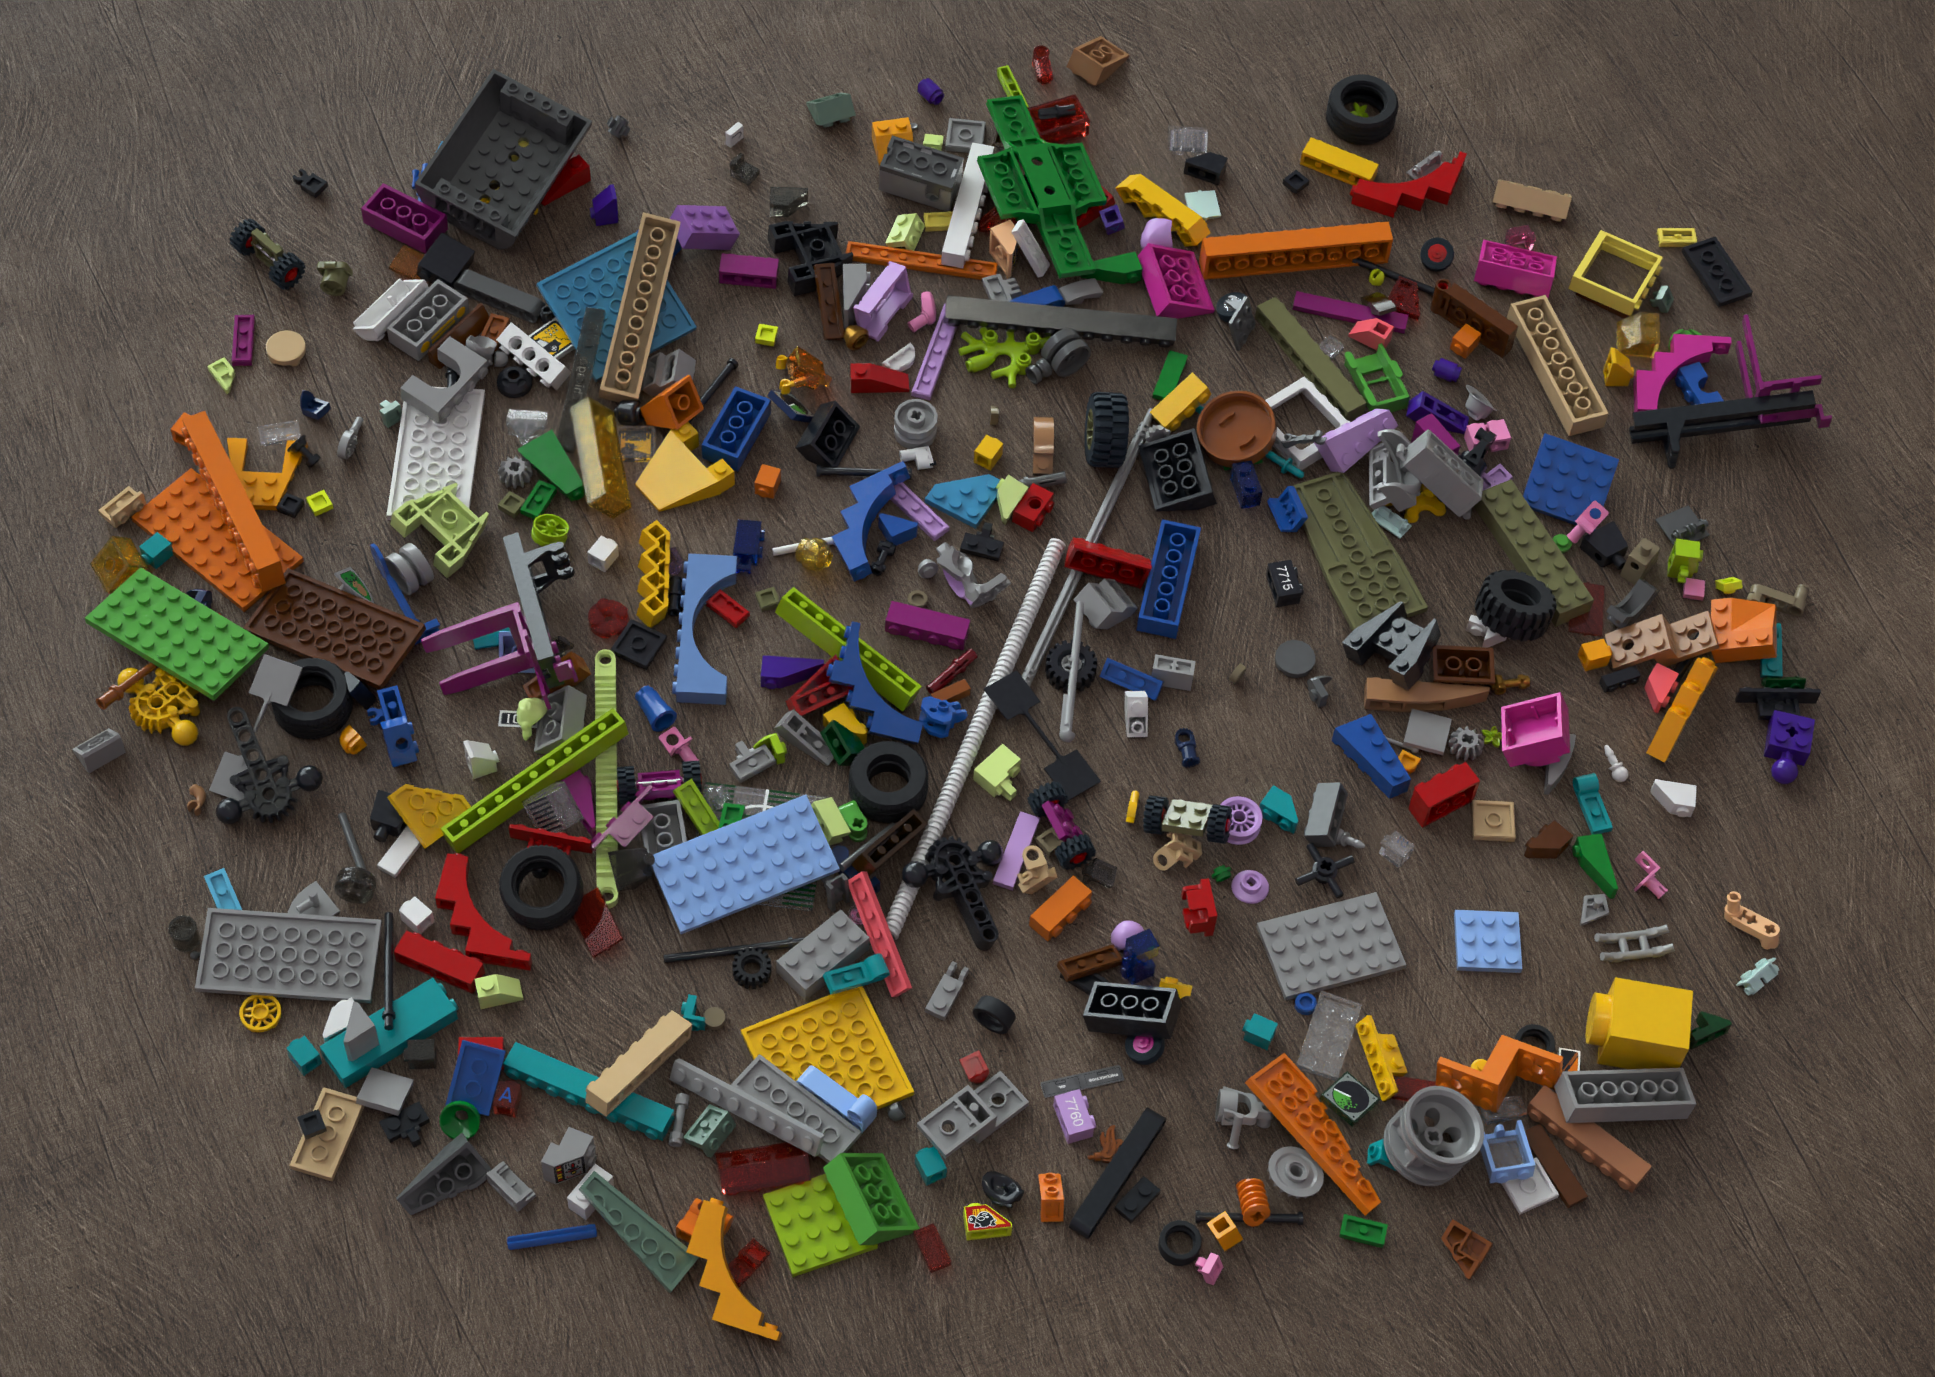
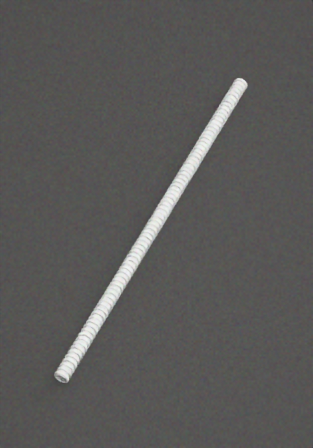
M1052 538L1049 540L987 686L1013 672L1021 649L1026 642L1036 614L1041 607L1051 579H1053L1055 570L1066 548L1065 543L1060 539ZM985 691L911 861H919L924 865L930 864L925 860L927 850L936 840L940 841L943 830H945L948 819H950V814L953 812L959 793L962 791L966 777L971 770L984 735H986V730H988L997 709ZM903 880L886 917L893 940L899 938L901 928L904 926L908 912L911 910L913 901L920 887L911 888L907 886Z

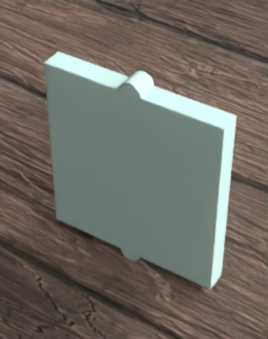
M1198 190V192L1184 194L1187 207L1200 215L1203 220L1221 218L1215 190Z

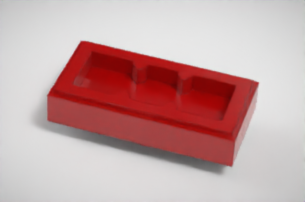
M721 589L706 601V606L735 628H738L750 616V612Z

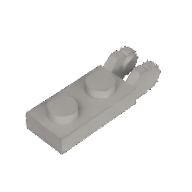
M954 961L950 964L946 974L943 975L925 1008L926 1013L945 1021L961 992L964 981L969 973V968L964 967L958 980L953 978L952 975L956 971L958 964Z

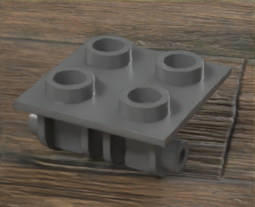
M1689 505L1655 519L1673 546L1676 539L1699 541L1710 536L1706 530L1709 526L1706 519L1699 520Z

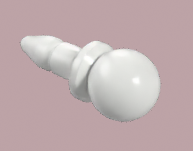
M1605 745V755L1612 765L1609 768L1612 771V778L1616 782H1624L1628 778V770L1622 766V762L1618 763L1613 750L1608 745Z

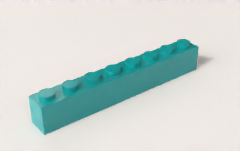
M514 1043L503 1063L504 1072L509 1078L514 1080L520 1079L532 1088L538 1087L553 1097L559 1096L564 1098L571 1105L578 1104L585 1107L592 1114L599 1113L603 1115L586 1103V1088L590 1082L596 1081L599 1077L520 1043ZM632 1092L605 1118L614 1123H622L629 1130L643 1132L650 1139L663 1141L675 1116L673 1109Z

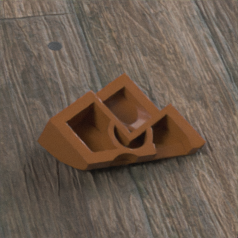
M1453 1219L1441 1238L1468 1279L1473 1277L1493 1246V1243Z

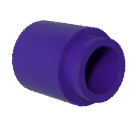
M930 78L919 82L917 92L930 104L938 105L943 100V90Z
M1440 358L1439 361H1435L1432 371H1434V376L1449 382H1457L1462 368L1454 362Z

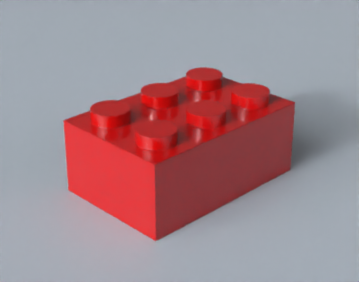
M1466 762L1460 765L1455 764L1443 774L1438 773L1433 776L1430 781L1417 784L1414 787L1408 810L1423 828L1471 803L1476 795L1480 780Z

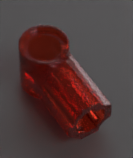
M1043 45L1036 46L1032 56V66L1035 69L1037 82L1041 83V85L1053 81L1049 59L1050 51Z

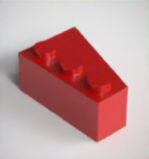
M837 655L831 657L785 701L790 711L794 709L801 716L807 715L847 696L848 691L853 689L852 687L829 682L830 677L826 676L829 664H833L834 660H839Z

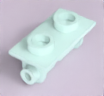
M1385 506L1379 507L1371 513L1380 526L1399 539L1412 527L1407 519L1404 520Z
M1763 958L1755 964L1756 968L1754 970H1749L1741 975L1740 978L1742 980L1736 986L1743 985L1745 987L1744 992L1747 995H1754L1765 986L1760 978L1766 984L1778 975V966L1772 964L1776 958L1768 960Z

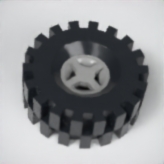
M1063 640L1062 645L1056 643L1054 649L1051 647L1046 657V678L1049 679L1051 686L1055 684L1056 690L1059 691L1062 688L1063 693L1068 691L1070 674L1068 667H1072L1069 664L1073 640L1070 643ZM1084 642L1080 643L1076 690L1079 689L1080 692L1084 691L1085 686L1087 688L1091 686V682L1095 680L1097 670L1095 652H1090L1091 647L1089 645L1084 647Z

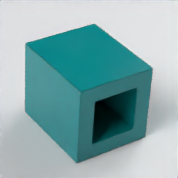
M158 532L139 546L142 561L146 565L153 566L155 569L173 556L171 542Z
M1254 1013L1251 1020L1247 1019L1242 1031L1245 1032L1243 1040L1268 1050L1276 1033L1278 1023Z
M305 1035L300 1039L293 1040L286 1048L289 1058L303 1076L322 1064L320 1054Z
M925 1147L915 1154V1166L926 1186L946 1177L947 1167L935 1147Z

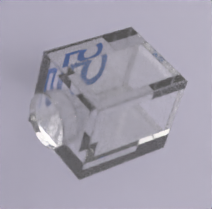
M1395 830L1391 835L1387 834L1381 840L1379 854L1399 869L1412 856L1415 845Z

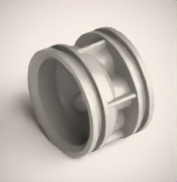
M1429 1086L1416 1092L1404 1107L1390 1119L1384 1131V1148L1389 1161L1403 1177L1419 1185L1438 1186L1451 1180L1479 1152L1484 1139V1127L1477 1109L1464 1095L1448 1087ZM1424 1116L1433 1119L1434 1127L1426 1125ZM1442 1133L1450 1134L1453 1143L1443 1141Z

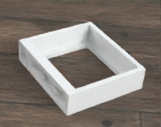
M1305 377L1265 400L1273 410L1302 392L1336 429L1346 423H1350L1328 401L1327 397L1321 394L1315 385ZM1277 427V435L1273 447L1285 460L1292 458V465L1303 470L1323 458L1314 443L1303 450H1299L1295 445L1285 448L1281 441H1286V439Z

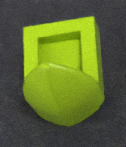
M777 733L763 737L753 746L754 749H757L765 744L767 748H770L777 765L785 762L787 748L784 742H780Z

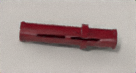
M968 648L958 659L955 658L946 670L926 686L928 693L931 695L941 690L959 673L965 672L966 667L978 658L976 652Z

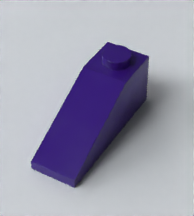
M1424 391L1409 400L1406 414L1408 418L1416 422L1432 413L1447 431L1465 434L1469 421L1468 416Z
M763 655L761 687H766L767 689L784 688L807 680L824 665V660Z

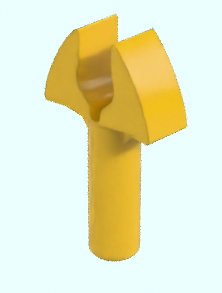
M1132 791L1126 822L1134 823L1140 795L1138 791Z

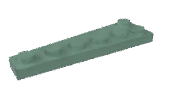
M593 1171L579 1188V1191L662 1286L671 1293L699 1257L686 1253L687 1247L597 1172Z

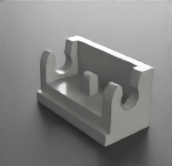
M1155 654L1152 676L1164 681V687L1191 691L1196 661Z
M504 1161L486 1173L488 1183L517 1212L536 1197L533 1190L522 1182Z

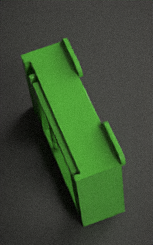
M1382 343L1378 345L1376 354L1355 359L1351 352L1345 353L1344 365L1348 368L1360 394L1365 398L1369 411L1386 409L1390 410V412H1395L1407 408L1410 396L1400 379L1403 373L1398 363L1394 360L1391 361ZM1382 370L1386 377L1382 376L1379 379L1366 382L1362 375ZM1388 380L1396 397L1377 402L1368 385Z

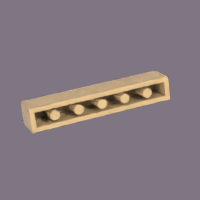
M673 1010L666 1016L663 1015L652 1029L649 1028L638 1042L635 1041L624 1055L621 1054L610 1068L604 1069L596 1081L589 1083L586 1088V1103L604 1116L609 1115L691 1038L692 1023Z

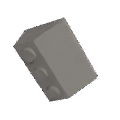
M567 685L548 695L552 709L547 710V713L538 721L534 747L535 753L547 754L583 729L586 694Z

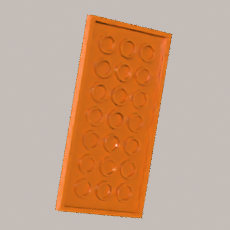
M190 468L147 503L140 511L136 512L131 517L132 521L151 537L158 532L171 542L173 555L245 612L270 590L262 592L259 585L255 586L251 576L252 572L247 570L244 563L245 558L239 554L236 546L237 542L232 540L229 533L230 528L224 524L221 516L222 512L217 509L214 503L215 498L213 495H210L207 489L206 480L203 481L201 475ZM263 526L281 561L283 574L288 568L295 570L304 562L300 554Z

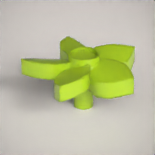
M1355 102L1353 105L1355 111L1350 113L1360 117H1369L1365 112L1367 105L1360 107Z
M1493 726L1491 731L1481 730L1482 734L1486 736L1484 744L1492 742L1493 746L1499 748L1500 741H1502V733L1498 732L1496 726Z

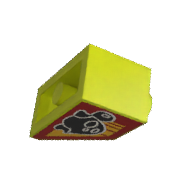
M972 1203L964 1207L963 1218L966 1240L1011 1236L1012 1223L987 1204Z

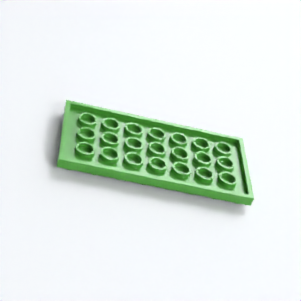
M141 567L85 617L88 625L212 700L218 698L269 649L267 642Z

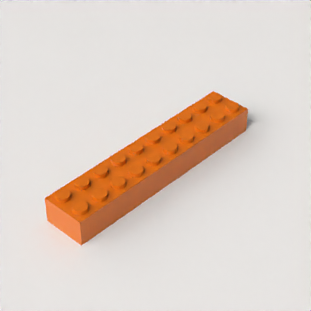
M1375 222L1208 237L1202 239L1199 265L1203 279L1207 280L1359 266L1358 263H1352L1353 259L1358 257L1374 264L1388 263L1393 236L1389 222Z
M202 411L182 419L184 427L181 430L185 438V445L188 451L191 450L193 453V461L196 466H199L200 475L203 481L206 480L207 489L210 495L214 496V503L217 509L222 512L221 516L224 524L230 528L229 533L232 540L237 542L236 546L239 554L245 558L244 563L247 570L252 572L251 576L255 586L259 585L262 592L285 584L281 561L206 412Z

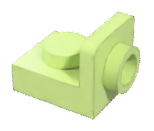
M925 134L923 145L942 151L943 136Z

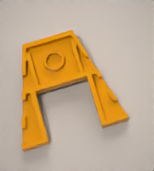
M227 438L230 461L254 509L277 510L276 507L286 494L289 482L292 481L294 472L302 460L300 452L293 453L292 451H287L295 441L287 440L282 473L244 471L248 440L246 438Z

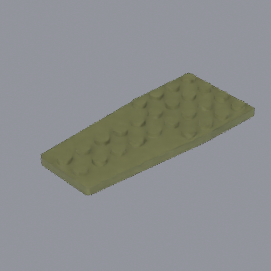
M1335 472L1293 485L1308 516V519L1303 524V528L1328 587L1352 631L1400 601L1404 604L1407 617L1427 612L1428 606L1404 562L1345 473Z

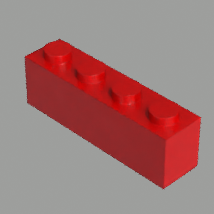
M406 930L394 950L396 962L471 994L476 989L475 979L483 977L485 974L484 964L480 959L476 957L470 958L463 955L457 949L444 947L443 944L436 940L430 941L425 939L424 936L417 932L411 933Z

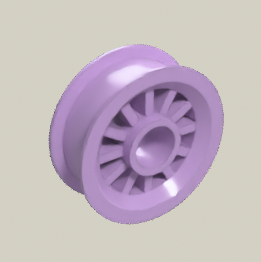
M1236 796L1228 798L1220 804L1231 806L1232 830L1229 832L1228 843L1243 845L1250 843L1258 836L1262 824V812L1254 801L1246 797Z

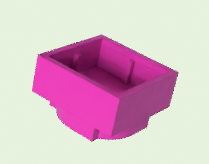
M1561 692L1501 707L1502 752L1510 767L1522 764L1529 766L1548 765L1560 762V757L1563 754L1570 753L1569 710Z

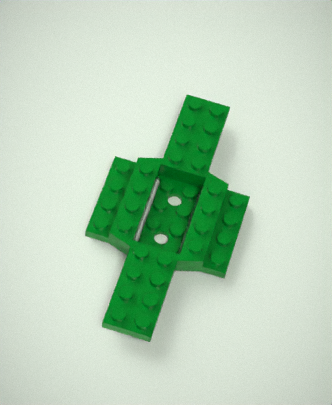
M1022 95L987 99L986 106L1005 150L996 154L978 156L977 163L1000 218L1015 217L1017 222L1024 219L1026 223L1037 224L1059 279L1094 274L1096 267L1079 230L1076 217L1086 213L1088 207L1106 205L1107 198L1083 143L1064 145L1048 143L1041 139ZM1037 159L1042 162V165H1035L1032 160ZM1017 160H1019L1024 169L1025 176L1027 177L1029 184L1031 186V190L1035 195L1038 207H1036V204L1033 200V197L1030 193V190L1028 188V185L1025 181V178L1022 174V171ZM1049 188L1054 191V194H1047L1044 189Z

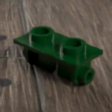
M1766 676L1761 679V685L1764 688L1804 689L1806 684V678H1799V676L1783 678Z

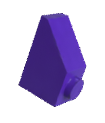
M611 184L592 199L593 207L589 208L591 219H595L596 226L619 223L614 184Z

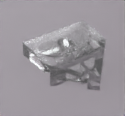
M509 409L506 419L508 434L518 437L519 442L523 445L528 443L530 438L543 435V430L546 429L548 412Z

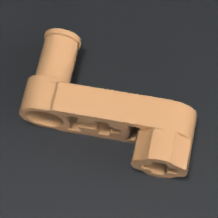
M1735 891L1730 892L1727 895V905L1725 906V920L1731 923V925L1758 938L1761 947L1764 949H1775L1779 944V926L1769 919L1741 906V895Z

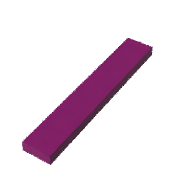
M1296 291L1292 310L1352 323L1378 318L1394 326V332L1405 334L1409 316L1397 312L1378 316L1371 313L1369 306Z

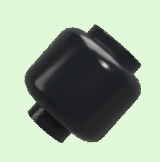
M622 400L614 409V416L621 425L637 426L644 420L640 410L642 405L639 401Z

